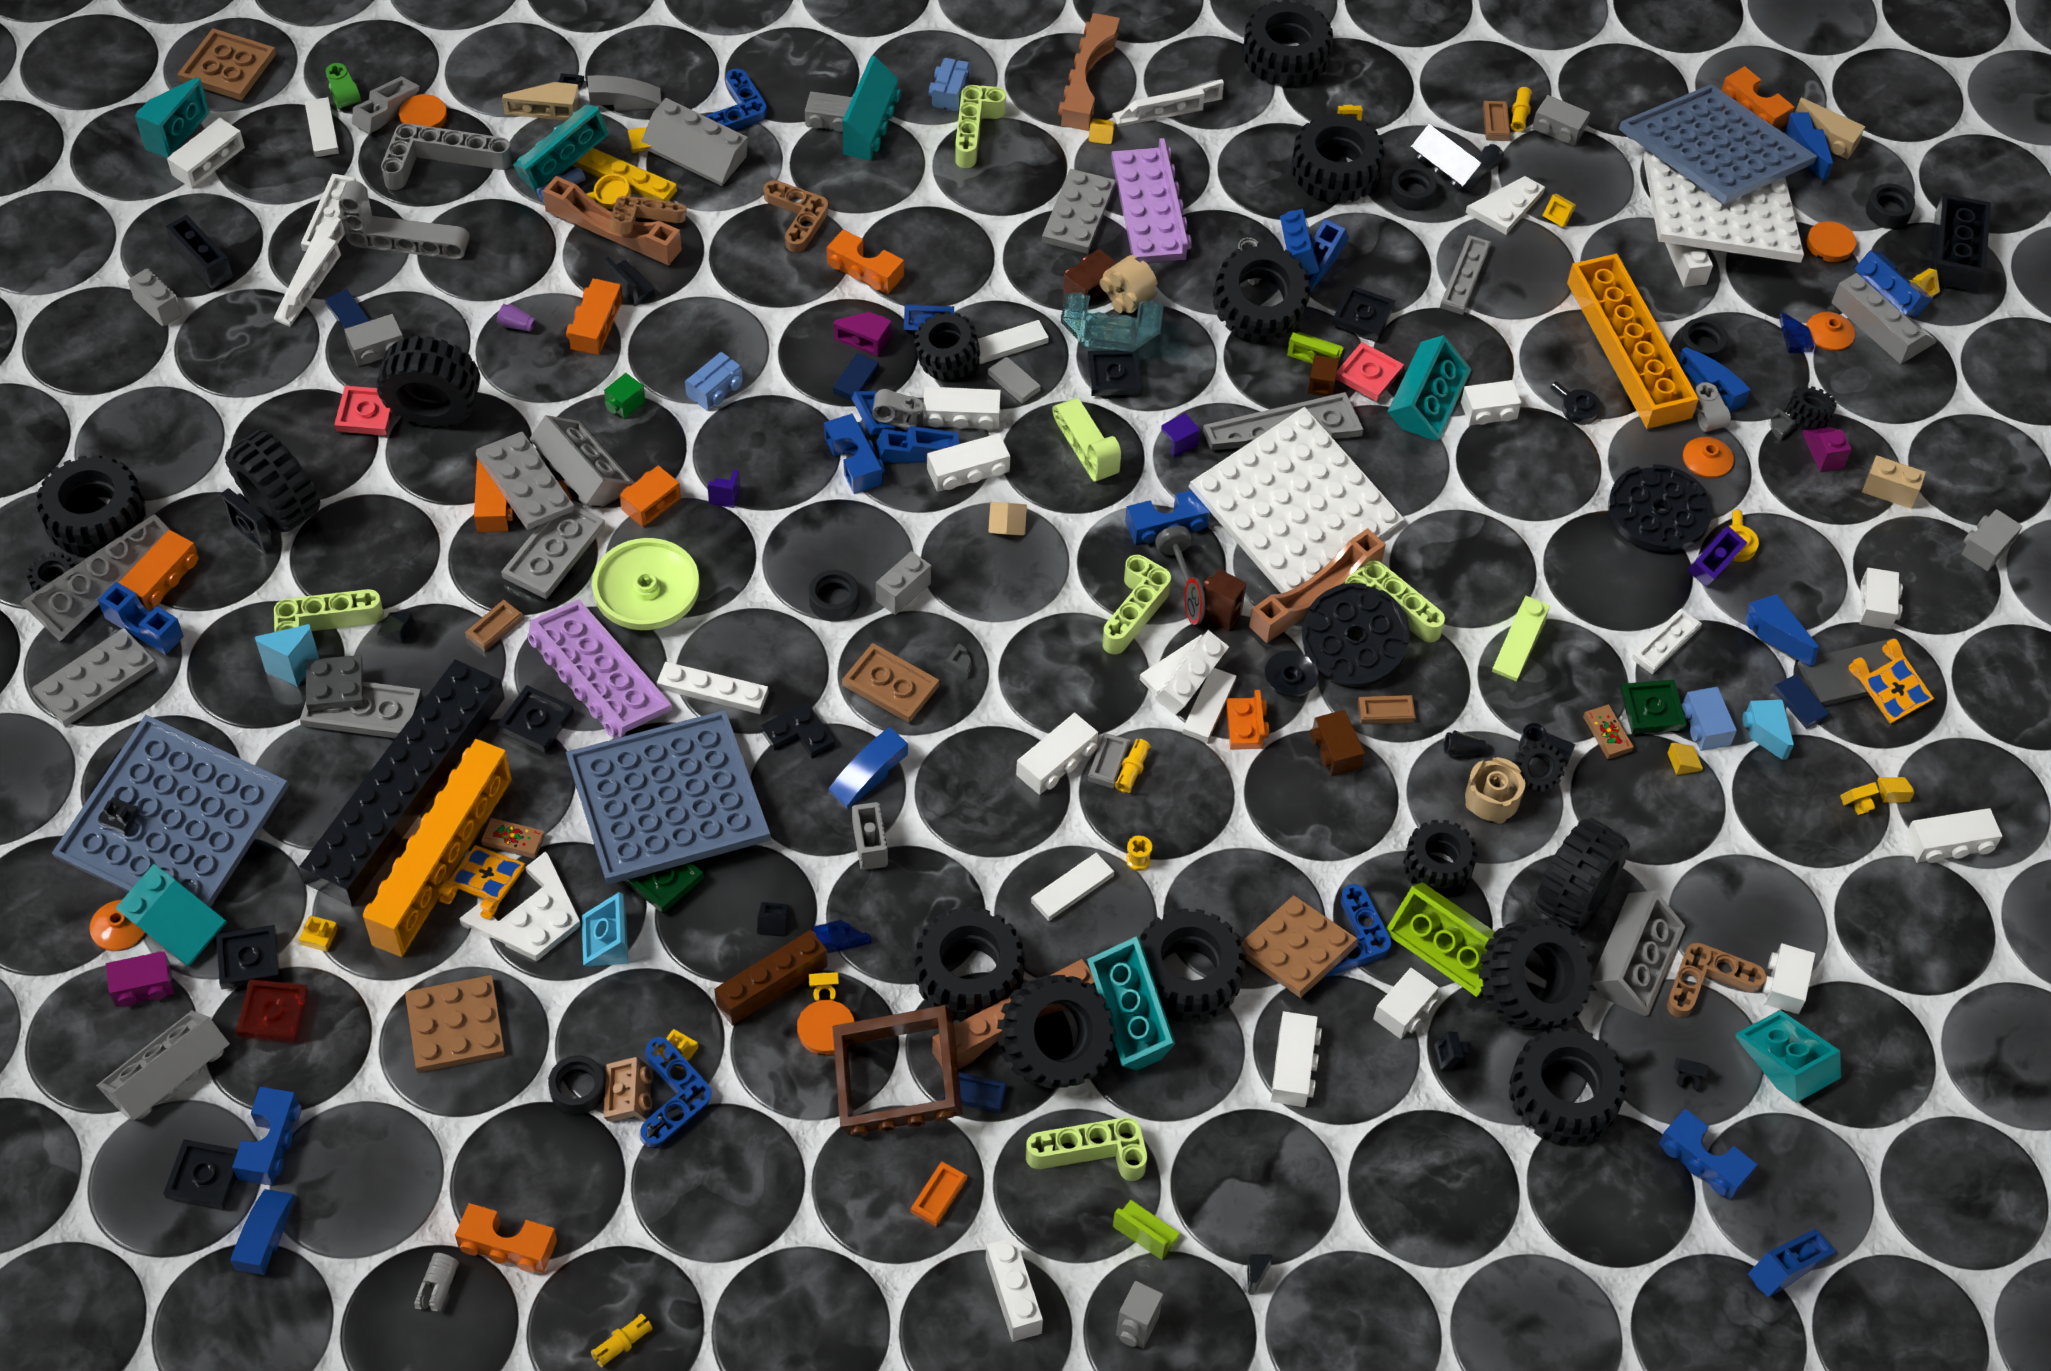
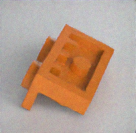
M1260 690L1254 691L1253 698H1226L1230 750L1262 749L1264 738L1269 737V724L1263 720V716L1266 715L1267 711L1266 699H1261Z

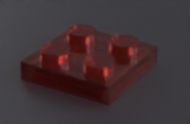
M249 979L236 1027L237 1036L296 1042L309 991L307 985Z

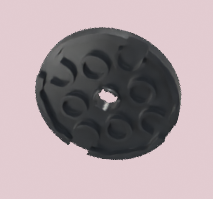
M1654 464L1651 468L1640 469L1639 466L1632 468L1615 481L1608 499V513L1617 531L1633 544L1648 551L1676 552L1693 546L1703 538L1712 519V505H1710L1706 496L1707 491L1694 477L1671 466ZM1661 505L1666 510L1656 512L1654 506Z
M1364 583L1341 584L1322 593L1309 607L1302 625V645L1305 655L1308 656L1313 665L1314 663L1316 664L1320 675L1342 686L1363 687L1384 680L1399 667L1406 655L1409 643V625L1400 604L1386 591L1366 586ZM1358 629L1363 633V637L1360 641L1351 640L1348 638L1349 631Z

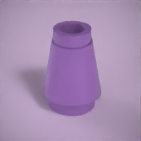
M510 303L509 305L503 304L497 315V322L502 327L532 332L536 318Z

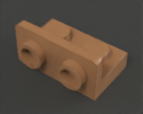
M638 1057L606 1064L603 1118L609 1122L634 1116L645 1122L650 1117V1110L652 1108L651 1083L654 1076L651 1067Z

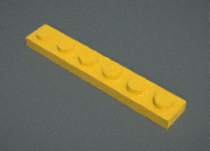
M594 148L572 165L599 178L608 174H620L627 179L631 192L651 200L668 202L677 191L676 183Z

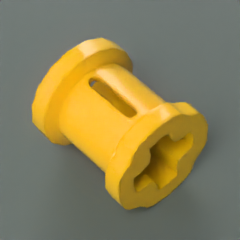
M1134 836L1127 845L1126 864L1134 871H1144L1150 865L1152 843L1144 836Z

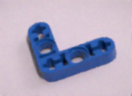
M731 69L726 73V85L737 105L708 114L705 117L734 131L765 120L767 117L766 103L746 72L741 69ZM750 93L752 94V96L748 98L741 97V94ZM735 115L739 116L740 119L734 121L730 120L729 117Z
M1351 884L1346 886L1341 897V905L1357 935L1358 946L1355 949L1359 952L1360 956L1355 959L1346 956L1325 977L1386 957L1389 953L1391 946L1390 936L1366 890L1360 885ZM1350 895H1353L1354 898H1358V897H1359V901H1358V907H1359V909H1358L1357 911H1356V909H1357V904H1356V902H1355L1354 899H1349V896H1350ZM1363 916L1372 919L1373 925L1369 927L1362 926L1358 919ZM1374 938L1378 944L1383 943L1381 949L1377 945L1372 946Z
M655 1037L648 1042L645 1058L674 1090L676 1095L651 1115L641 1126L639 1132L640 1140L645 1146L651 1148L663 1144L704 1109L712 1095L708 1083L679 1051L663 1037ZM653 1046L658 1049L664 1047L663 1055L668 1061L671 1057H674V1060L670 1061L666 1068L662 1067L665 1060L661 1055L655 1057L652 1055L654 1051ZM675 1066L684 1068L686 1077L683 1080H674L670 1075L671 1068ZM694 1089L697 1092L700 1090L704 1091L703 1100L695 1099L690 1104V1108L693 1109L690 1111L686 1102L691 1099L692 1090ZM674 1106L681 1108L684 1112V1117L679 1121L671 1120L667 1115L669 1108ZM663 1120L665 1126L660 1129L658 1133L659 1138L657 1139L655 1136L648 1138V1127L655 1129Z

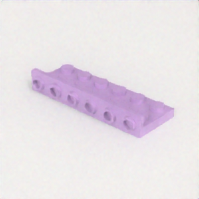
M1159 139L1158 148L1112 151L1111 159L1132 255L1137 256L1135 260L1146 263L1186 260L1187 249H1191V238L1185 232L1187 231L1186 217L1181 215L1183 213L1182 199L1177 197L1179 196V185L1173 179L1175 178L1174 164H1170L1171 149L1166 147L1165 139Z
M580 599L530 620L528 640L531 646L538 649L543 655L545 662L556 670L562 682L569 685L576 698L587 706L592 717L600 721L609 736L614 739L624 737L627 731L671 711L672 704Z

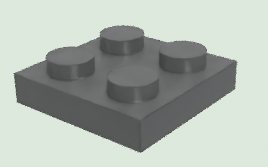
M361 655L306 660V707L308 711L363 706V660Z

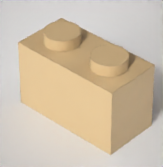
M1876 455L1862 493L1912 509L1926 472Z

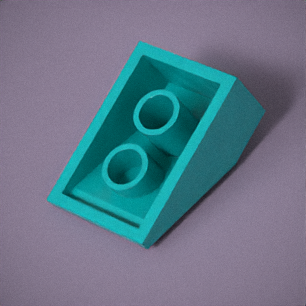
M196 77L148 100L137 111L135 119L145 150L168 158L179 149L209 115L210 112L201 79Z
M155 864L150 867L115 907L128 920L188 967L227 923L226 920Z
M1781 1010L1736 1033V1039L1776 1089L1796 1103L1841 1078L1840 1050Z

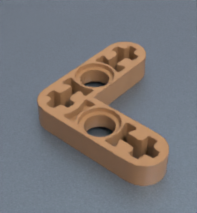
M773 180L767 182L763 187L764 200L769 204L798 214L785 234L786 248L795 253L803 251L828 215L827 199L780 181ZM798 197L801 198L802 201L798 203H793L790 201V199ZM804 221H810L813 223L809 227L801 225V223Z
M620 196L616 199L611 214L610 230L617 234H629L632 232L636 217L682 223L686 220L687 207L672 202Z
M1692 943L1685 951L1666 1006L1673 1016L1679 1018L1686 1017L1691 1013L1705 976L1740 990L1754 993L1762 988L1766 980V973L1757 964L1702 943ZM1695 953L1701 955L1697 967L1691 966ZM1721 962L1727 963L1732 971L1730 973H1723L1718 969L1717 964ZM1738 969H1740L1741 972L1739 974V977H1736L1735 975ZM1750 974L1755 976L1754 982L1749 981ZM1683 975H1691L1696 979L1697 983L1695 985H1687L1682 981L1681 977ZM1681 993L1687 994L1683 1007L1677 1005Z

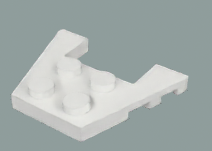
M546 852L526 866L527 873L542 887L500 921H497L494 917L490 920L481 917L480 913L483 909L480 908L479 903L459 918L461 925L467 929L473 928L481 932V935L488 939L494 938L504 943L505 947L535 961H538L581 927L580 920Z

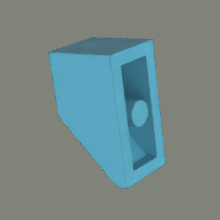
M1783 700L1750 701L1747 711L1743 713L1742 718L1743 726L1748 728L1750 739L1780 759H1788L1794 744Z

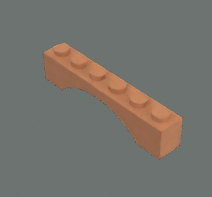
M1093 13L1091 21L1086 22L1084 35L1086 36L1085 38L1081 37L1079 51L1081 52L1076 53L1074 59L1075 70L1071 69L1069 74L1070 86H1065L1063 95L1065 102L1061 101L1059 105L1058 115L1062 116L1061 126L1089 131L1094 115L1095 97L1089 90L1086 77L1098 60L1114 51L1119 35L1120 18Z
M555 176L543 190L546 212L669 266L682 250L680 230L661 221H635L632 232L629 234L612 232L610 230L612 212L596 203L576 184Z
M1365 529L1348 541L1343 549L1308 581L1288 592L1270 595L1253 607L1249 627L1266 643H1269L1303 619L1311 604L1322 593L1335 586L1345 584V580L1367 562L1379 561L1382 563L1386 544L1371 530Z
M1083 959L1052 974L1081 978L1082 983L1089 982L1095 987L1094 993L1096 994L1097 988L1092 973ZM1010 997L954 1025L958 1070L972 1063L985 1050L997 1042V1037H1002V1029H997L998 1020L1004 1019L1005 1014L1001 1010L1005 1003H1010ZM1050 1004L1040 1011L1037 1018L1068 1009L1061 1004ZM937 1034L933 1036L932 1053L942 1067L940 1036Z

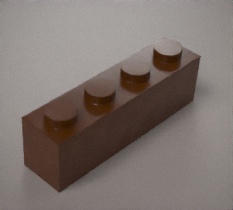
M810 929L714 989L716 1006L732 1026L809 979V974H817L828 967L827 949Z

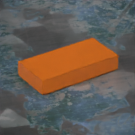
M941 1161L912 1205L911 1213L937 1227L967 1181V1175Z

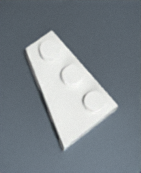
M1524 176L1468 205L1466 213L1506 235L1542 196L1545 186Z

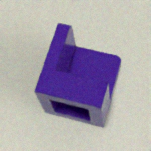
M1186 413L1161 425V430L1172 442L1171 455L1173 457H1177L1198 446L1200 429Z
M733 470L730 480L715 478L714 482H708L709 504L729 508L735 507L740 491L739 470Z

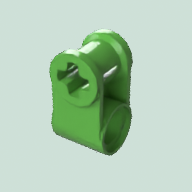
M341 63L329 65L326 68V76L329 80V89L337 108L340 109L361 102L357 86L345 65Z

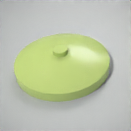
M657 538L634 539L617 545L601 558L592 577L593 596L599 610L615 624L634 630L658 629L681 619L696 602L700 584L697 566L692 557L678 545Z

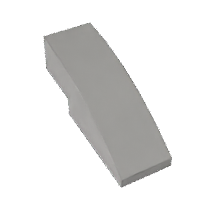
M588 76L590 105H614L615 111L656 109L661 104V91L657 86L619 76Z
M401 76L370 91L369 100L353 107L352 124L369 134L378 130L399 113L400 106L405 100L416 95L419 91V85Z

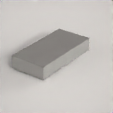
M1007 356L988 369V375L1021 404L1040 392L1041 385Z
M1104 733L1088 774V781L1114 789L1122 762L1130 745V740Z

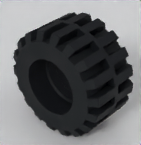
M945 312L943 315L936 313L933 318L929 316L925 319V324L921 323L918 326L919 331L915 332L914 340L919 363L925 373L929 372V375L933 378L938 376L939 380H945L948 377L950 380H953L955 376H960V378L965 376L966 371L971 372L973 365H977L978 357L980 356V346L974 324L966 316L961 318V314L957 312L954 315L951 312ZM947 343H956L954 346L950 348H939L940 346Z
M1431 820L1430 825L1425 822L1421 824L1420 829L1416 828L1409 838L1403 861L1405 864L1404 871L1405 874H1409L1408 880L1410 883L1415 882L1419 884L1423 882L1442 896H1444V893H1448L1449 896L1454 895L1456 889L1462 891L1471 880L1478 854V848L1475 847L1476 841L1473 837L1469 838L1470 832L1467 829L1461 830V825L1457 823L1454 825L1449 824V820H1443V823H1438V820ZM1434 852L1443 853L1450 857L1453 862L1448 864L1438 863L1427 854Z

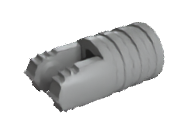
M442 1253L433 1254L414 1303L415 1309L426 1310L429 1305L431 1311H441L458 1268V1260Z

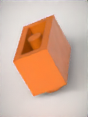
M659 465L653 470L646 472L641 479L633 485L626 487L620 494L622 511L641 527H645L681 499L680 483Z

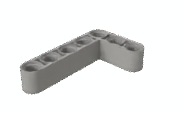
M404 123L396 128L382 161L381 169L385 186L391 190H399L406 185L417 157L497 170L509 168L513 160L510 143L505 138Z
M351 180L346 182L338 205L346 239L351 245L359 248L448 259H461L464 256L470 238L469 232L466 229L451 225L372 216L367 189L362 183Z

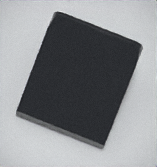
M408 611L389 612L378 631V635L402 643L414 624L412 613Z
M761 902L757 918V933L760 935L785 936L789 905Z
M1251 1254L1249 1256L1247 1264L1249 1295L1255 1294L1271 1266L1273 1255Z

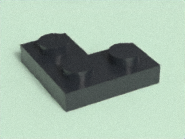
M808 702L760 725L762 734L774 751L797 739L811 759L835 747V740Z

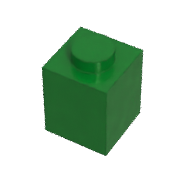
M624 373L604 389L607 409L613 414H618L623 419L646 402L644 385L627 373Z

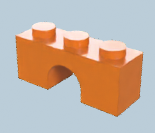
M1744 66L1725 77L1721 91L1778 130L1787 125L1794 106L1778 93L1768 98L1757 95L1761 79Z
M844 229L826 247L828 265L850 275L856 280L870 285L875 290L889 294L904 277V259L886 250H883L874 258L863 257V239Z
M468 1203L455 1233L458 1248L462 1252L472 1256L477 1254L485 1255L490 1260L499 1264L512 1263L521 1270L530 1273L534 1271L545 1272L557 1243L555 1228L525 1220L521 1231L517 1235L504 1238L497 1235L501 1224L497 1211Z

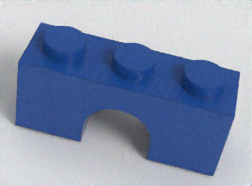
M1303 208L1281 215L1280 220L1286 249L1292 253L1291 257L1293 259L1298 258L1302 262L1301 269L1305 268L1308 275L1320 272L1311 242V230Z
M1870 250L1855 267V270L1905 315L1918 317L1933 298L1919 285L1907 280L1896 271L1898 267L1884 254Z
M853 413L824 422L825 440L834 457L841 454L853 455L843 460L844 477L853 494L882 485V474L885 473L884 465L880 458L876 459L874 446L871 440H866L864 427L861 422L856 421Z
M1190 490L1175 494L1174 512L1171 513L1157 511L1151 500L1126 506L1125 523L1136 546L1154 542L1160 532L1172 526H1184L1189 532H1197L1208 528L1210 511Z
M115 582L97 599L105 619L122 629L124 628L128 633L165 655L184 637L178 618L158 606L150 612L141 604L135 592L118 582Z
M259 1087L251 1110V1116L257 1127L270 1130L267 1136L260 1141L249 1142L241 1140L232 1167L239 1181L273 1186L276 1176L281 1175L284 1165L282 1157L285 1148L288 1149L292 1142L293 1134L291 1129L293 1123L299 1120L301 1114V1104L298 1103L294 1092Z
M1684 1109L1664 1131L1658 1145L1663 1148L1668 1156L1676 1158L1683 1163L1691 1174L1701 1177L1710 1184L1717 1194L1725 1196L1731 1201L1750 1179L1758 1164L1735 1146L1724 1155L1716 1156L1708 1153L1703 1148L1701 1141L1709 1126L1687 1109Z

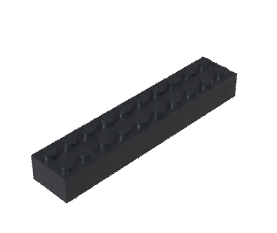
M454 659L301 863L299 869L304 884L351 907L355 904L462 758L465 749L470 747L505 699L500 679Z

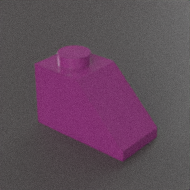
M871 312L837 319L833 323L834 340L876 357L880 355L892 337L891 320Z
M1831 427L1803 430L1802 434L1820 472L1844 469L1851 452V447L1843 430Z

